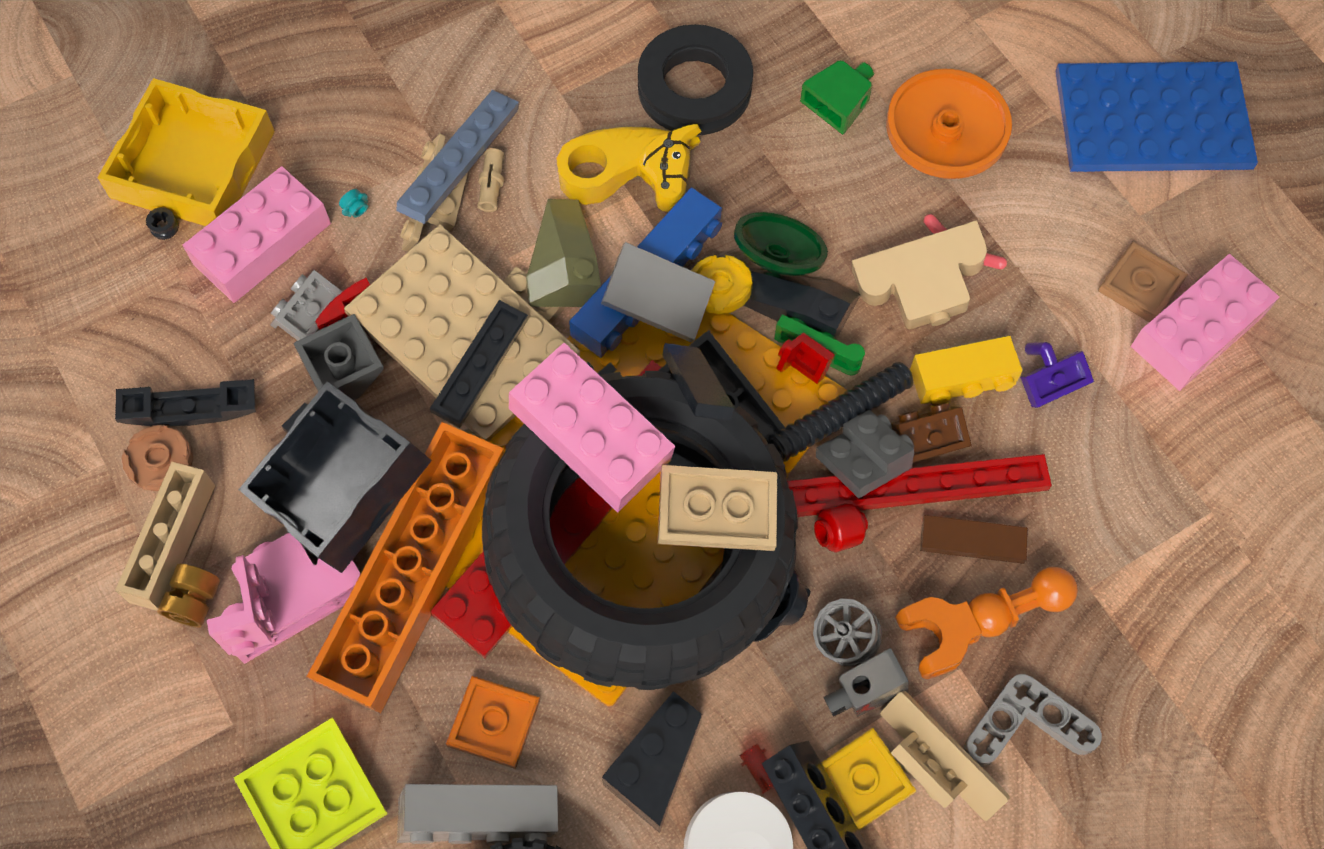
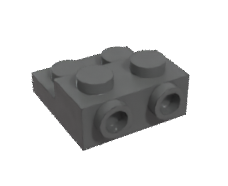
M871 410L844 423L842 434L816 448V458L858 498L911 469L914 456L912 440L905 434L901 436L896 434L885 415L876 416Z

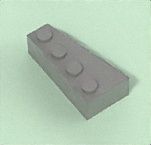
M405 784L398 798L397 843L429 844L448 841L451 844L471 843L472 840H487L489 844H497L499 842L505 844L514 838H524L525 841L533 842L536 838L547 842V837H552L558 832L557 785Z

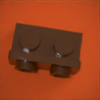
M949 402L932 405L929 407L930 412L919 415L918 411L898 415L899 421L891 423L892 430L897 431L899 436L905 434L912 440L914 445L913 463L972 446L962 407H950Z

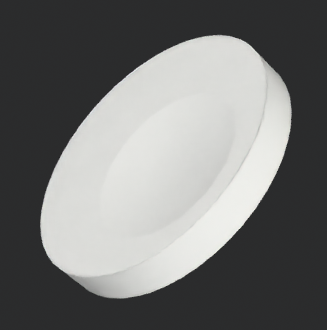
M735 791L722 793L709 799L696 811L687 827L684 849H793V839L785 817L773 803L753 793Z

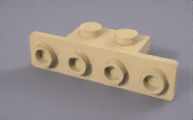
M439 134L432 142L428 141L425 144L421 154V158L425 159L424 164L419 169L415 180L443 148L444 135ZM467 173L427 222L436 226L440 224L448 231L455 226ZM412 218L405 222L400 235L404 239L401 250L408 252L418 243L423 223Z
M905 690L899 692L881 711V716L904 738L891 754L898 760L900 766L906 772L912 774L925 788L927 794L935 801H938L944 808L960 795L983 820L988 821L1010 799V795Z

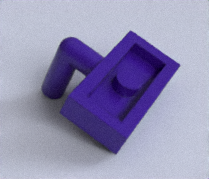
M1030 342L1026 344V354L1041 355L1045 365L1020 377L1031 407H1041L1094 382L1083 351H1076L1057 360L1050 343Z

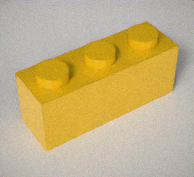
M1011 336L918 354L914 356L910 367L920 403L932 402L934 405L947 402L951 398L964 396V398L976 397L983 391L993 389L998 392L1006 391L1016 385L1023 371Z

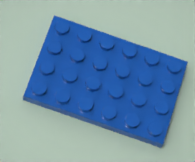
M1237 62L1058 63L1055 73L1070 172L1254 170L1258 164Z

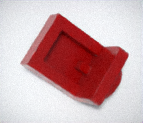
M802 333L793 341L788 339L782 345L778 352V356L781 358L776 369L782 373L789 366H792L818 384L824 379L835 354L805 333Z

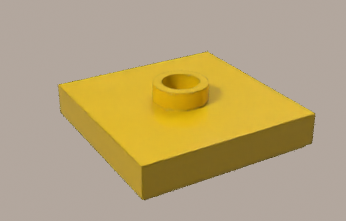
M871 728L821 762L859 831L917 792L874 728Z

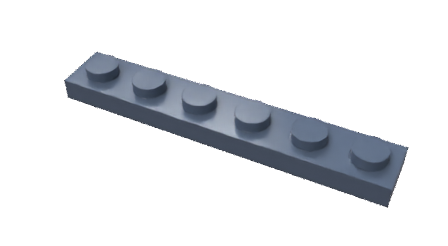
M491 90L397 201L396 211L425 224L517 113L519 102Z

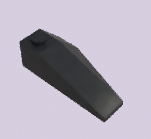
M709 330L688 345L689 347H697L701 350L735 408L741 406L757 421L759 432L767 442L771 434H777L778 430L785 429V426ZM667 363L658 370L671 373L670 379L675 380Z

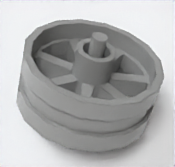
M839 599L830 602L820 610L814 621L813 636L817 648L825 657L841 666L855 667L876 655L882 641V628L879 619L865 605L854 599ZM851 607L864 611L851 624ZM843 609L844 621L837 622L831 617L837 611ZM870 619L872 634L860 632L858 628ZM829 622L835 626V633L824 636L825 626ZM860 638L870 640L866 649L861 652L857 644ZM840 639L833 655L829 652L825 643ZM848 643L851 645L856 656L849 659L841 658Z

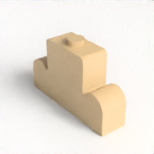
M976 220L852 260V273L860 296L867 304L873 306L882 305L888 301L891 294L895 296L907 329H914L930 323L932 326H938L948 322L950 317L967 311L970 296L962 275L973 276L980 272L984 265L987 248Z

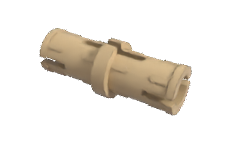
M495 148L485 151L483 172L479 174L478 182L481 188L477 205L484 212H494L497 210L499 188L503 186L504 181L501 175L504 152Z

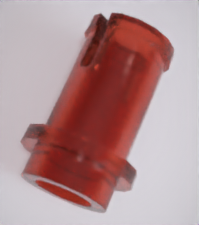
M756 744L739 756L743 761L741 766L747 767L762 790V794H765L774 786L761 764L767 760L764 754L767 750L765 748L761 749Z

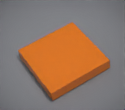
M471 676L447 739V747L516 769L538 709L540 697Z

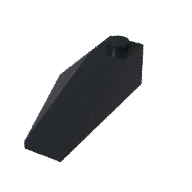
M749 268L753 288L750 298L743 306L777 322L782 314L789 318L800 319L808 327L818 332H827L837 339L860 298V294L831 280L781 275Z

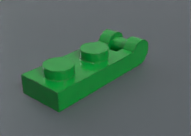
M782 314L776 324L774 340L784 344L788 339L793 341L799 335L805 333L835 354L830 367L850 376L860 372L865 356V350L860 344L846 345L837 341L834 336L827 332H818L808 327L802 320L789 318Z

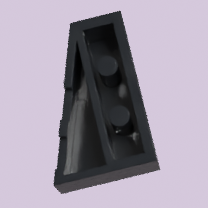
M674 691L602 776L603 786L659 833L702 720V714Z

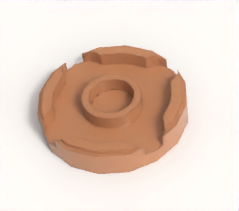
M165 425L146 427L134 434L122 455L123 470L129 479L143 490L159 491L171 462L191 467L193 461L192 447L183 433L177 429L168 428Z

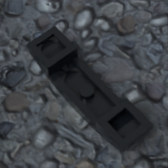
M254 379L220 382V388L165 392H153L151 387L116 389L115 420L117 423L191 426L232 420L256 412Z

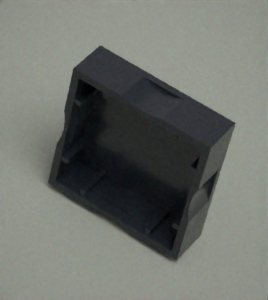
M327 381L297 417L286 436L270 450L238 490L265 513L282 523L288 533L316 557L342 573L432 460L381 420L375 419L359 404Z

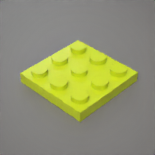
M334 718L329 719L234 777L271 849H333L388 814Z

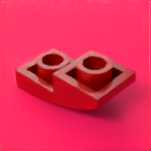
M366 277L345 289L325 307L315 321L319 330L348 317L345 314L344 307L370 286Z

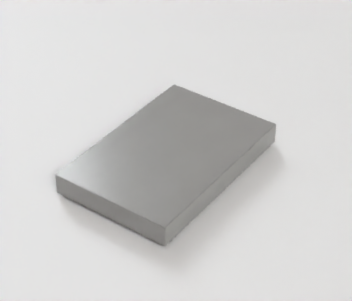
M625 242L622 245L601 304L692 343L696 338L715 281Z

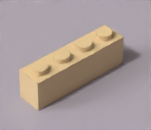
M171 462L115 589L128 603L157 611L165 592L171 591L170 579L176 565L183 563L215 487V484L204 470Z

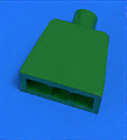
M837 61L803 83L800 102L843 135L870 100L873 85L869 80L874 76L873 69L865 62H862L853 69L846 62Z

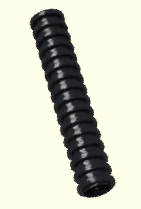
M895 362L892 366L886 367L884 371L878 372L876 376L869 377L868 380L862 381L860 385H855L851 390H847L844 394L828 401L827 404L821 405L819 409H814L810 414H805L802 419L795 420L794 424H788L785 429L778 430L777 434H771L768 442L775 445L783 462H786L790 456H796L799 452L805 451L807 447L813 446L815 442H820L824 437L830 436L832 432L839 431L844 423L868 410L872 411L873 408L888 402L889 399L896 397L897 394L910 389L913 386L912 373L903 363Z

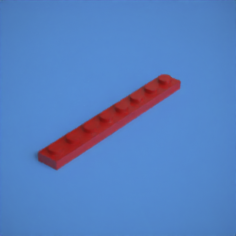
M1045 454L911 468L860 498L836 476L787 481L789 489L793 491L798 517L819 515L821 511L844 503L852 504L858 510H869L1049 491L1052 486Z

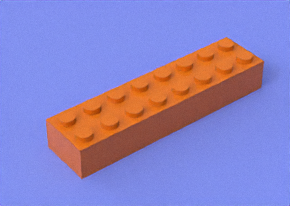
M441 422L425 452V455L432 460L431 463L396 506L306 677L381 714L431 617L430 611L438 603L483 515L488 482L494 468L505 453L504 448Z

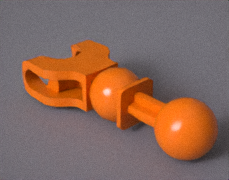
M1048 567L1035 575L1030 588L1008 596L1005 588H1001L997 594H979L969 604L966 601L957 605L949 604L943 599L928 597L901 609L895 616V619L902 630L909 631L926 628L933 631L938 637L940 648L925 656L918 668L922 678L931 679L957 669L967 652L968 646L978 642L981 636L996 637L1004 633L1008 627H1015L1019 621L1018 615L1038 607L1049 612H1061L1068 609L1076 600L1078 588L1076 580L1067 570L1060 567Z

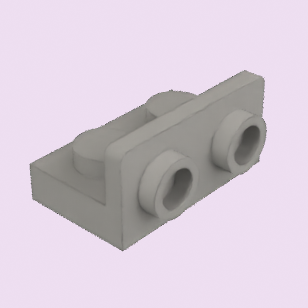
M315 270L312 271L308 278L302 274L291 287V290L295 292L291 299L287 302L282 298L270 313L275 317L270 325L275 329L279 326L297 341L318 330L315 322L325 307L342 292Z

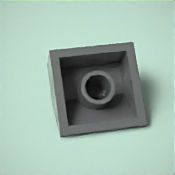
M355 314L293 343L318 392L328 381L354 401L362 396L384 369Z

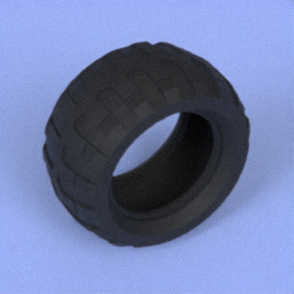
M645 371L642 376L622 377L620 372L604 374L601 377L675 445L671 461L667 465L777 472V537L774 551L724 548L720 574L698 594L666 607H627L615 604L592 593L573 577L561 560L551 535L550 519L561 496L580 476L525 424L519 428L506 445V451L498 465L494 468L487 486L482 521L484 560L490 584L499 600L503 613L513 628L521 633L545 660L557 667H564L570 672L584 677V680L597 685L635 687L638 690H656L688 680L694 681L716 671L720 666L729 662L750 646L772 619L785 594L795 568L798 515L793 491L789 489L786 480L785 465L775 445L768 444L759 432L757 421L741 406L734 408L732 419L729 421L696 417L676 380L670 379L671 373Z

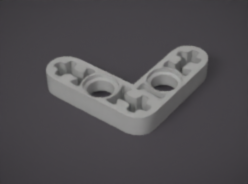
M1019 674L1014 676L1005 685L966 740L964 750L981 767L990 765L999 756L1025 717L1078 755H1086L1094 751L1101 743L1102 733L1095 722L1033 677ZM1025 685L1028 688L1026 694L1030 698L1025 696L1021 700L1015 696L1017 694L1015 687L1019 688ZM1040 695L1042 698H1044V700H1042L1036 706L1035 711H1033L1030 707L1035 703L1034 701ZM1053 705L1060 710L1062 715L1060 723L1051 724L1047 722L1043 716L1044 706ZM994 712H1006L1011 718V727L1006 730L997 728L992 721ZM1070 718L1073 719L1075 722L1070 725L1071 728L1063 733L1061 729L1069 722ZM1085 729L1089 732L1087 739L1090 742H1085L1081 745L1077 741L1079 735L1075 731L1081 732ZM990 733L995 737L986 749L990 755L985 753L980 757L975 753L977 746L973 742L980 744Z

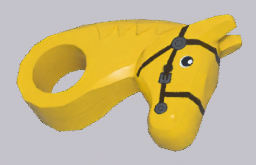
M697 124L688 125L674 131L650 127H616L592 131L573 138L562 146L556 158L560 189L569 199L579 200L580 204H596L612 196L629 180L640 176L655 192L657 207L663 212H669L686 193L690 169V150L700 144L699 137L695 136L701 130ZM586 162L597 163L604 168L601 174L592 178H581L572 173L575 167Z

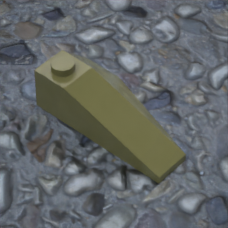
M547 200L526 277L528 300L531 307H582L601 286L597 257L579 200Z

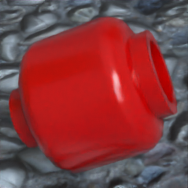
M849 503L840 504L821 511L814 524V533L818 543L835 553L862 544L868 529V521L864 513Z

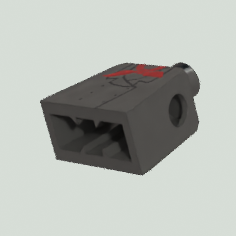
M890 648L840 675L839 682L842 688L823 698L833 717L850 708H853L858 717L890 702L901 691L905 690L908 693L909 681ZM858 686H867L870 689L865 694L855 692Z

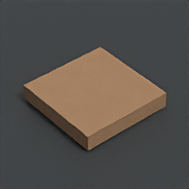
M1132 241L1101 284L1098 292L1144 320L1151 322L1166 308L1188 274Z

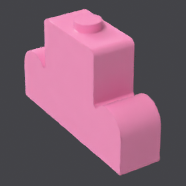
M290 533L273 542H265L257 546L253 553L245 558L250 564H256L259 576L264 575L267 581L269 596L265 597L264 601L266 610L270 609L273 614L275 630L270 631L272 644L257 647L253 653L237 657L245 664L342 608L360 576V572L353 560L342 573L321 559H318V563L314 565L304 546ZM234 563L232 571L239 582L237 565ZM243 603L230 605L221 616L244 610Z

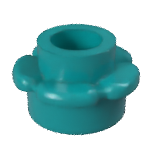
M352 189L345 193L339 201L342 214L348 217L353 216L354 218L363 215L368 209L367 194L361 193L358 189Z

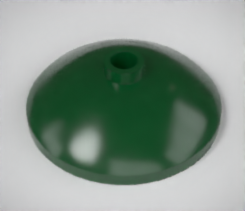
M768 212L747 214L738 220L734 229V239L742 253L759 267L772 273L791 276L806 275L819 270L824 265L828 255L825 242L814 230L784 215Z

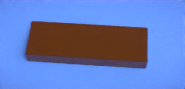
M924 515L922 519L920 551L1024 564L1027 560L1028 528Z

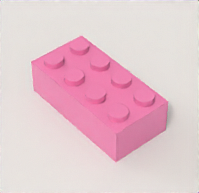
M281 166L182 246L193 265L235 303L328 227L331 222L324 204Z
M1228 254L1142 328L1131 347L1180 391L1262 319L1278 300L1279 296L1231 254Z
M565 343L561 344L509 392V410L617 512L661 471L662 465H667L671 461L675 445Z

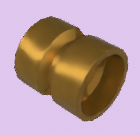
M177 564L169 582L172 591L165 592L157 613L174 622L201 628L209 610L206 601L214 598L220 579L214 574L198 567Z

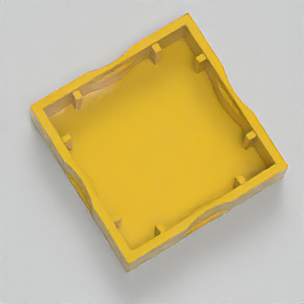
M153 78L134 111L129 128L121 139L117 141L97 178L111 199L149 210L159 207L167 208L172 211L176 218L207 226L241 199L275 131L267 110L229 99L208 97L193 89Z

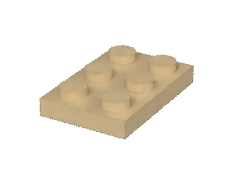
M662 465L660 474L658 544L775 550L777 537V472Z

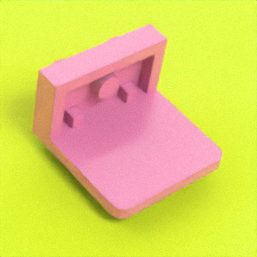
M242 555L236 557V565L244 610L207 620L209 635L228 655L232 654L233 656L248 655L253 653L257 647L272 644L270 631L275 630L273 614L270 609L266 610L264 598L269 596L267 581L264 575L259 576L256 564H250L245 556Z

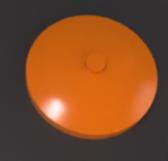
M934 69L911 77L897 89L889 105L886 128L893 148L907 164L920 172L934 177L959 179L984 172L1000 159L1010 139L1012 118L1003 96L986 80L962 70Z

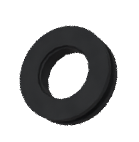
M696 24L678 26L655 37L641 54L638 63L639 99L649 117L665 129L674 131L688 125L697 124L701 130L698 135L712 134L736 122L745 112L750 102L753 82L751 58L745 47L735 37L723 30ZM700 61L711 64L721 71L726 82L716 94L706 98L690 99L672 91L664 79L674 66L684 62Z

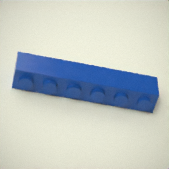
M691 187L637 247L683 267L689 259L694 260L703 248V243L709 237L711 239L714 238L722 227V207ZM611 276L569 321L571 337L600 358L608 350L613 351L622 340V334L628 327L633 328L639 322L635 318L601 304Z

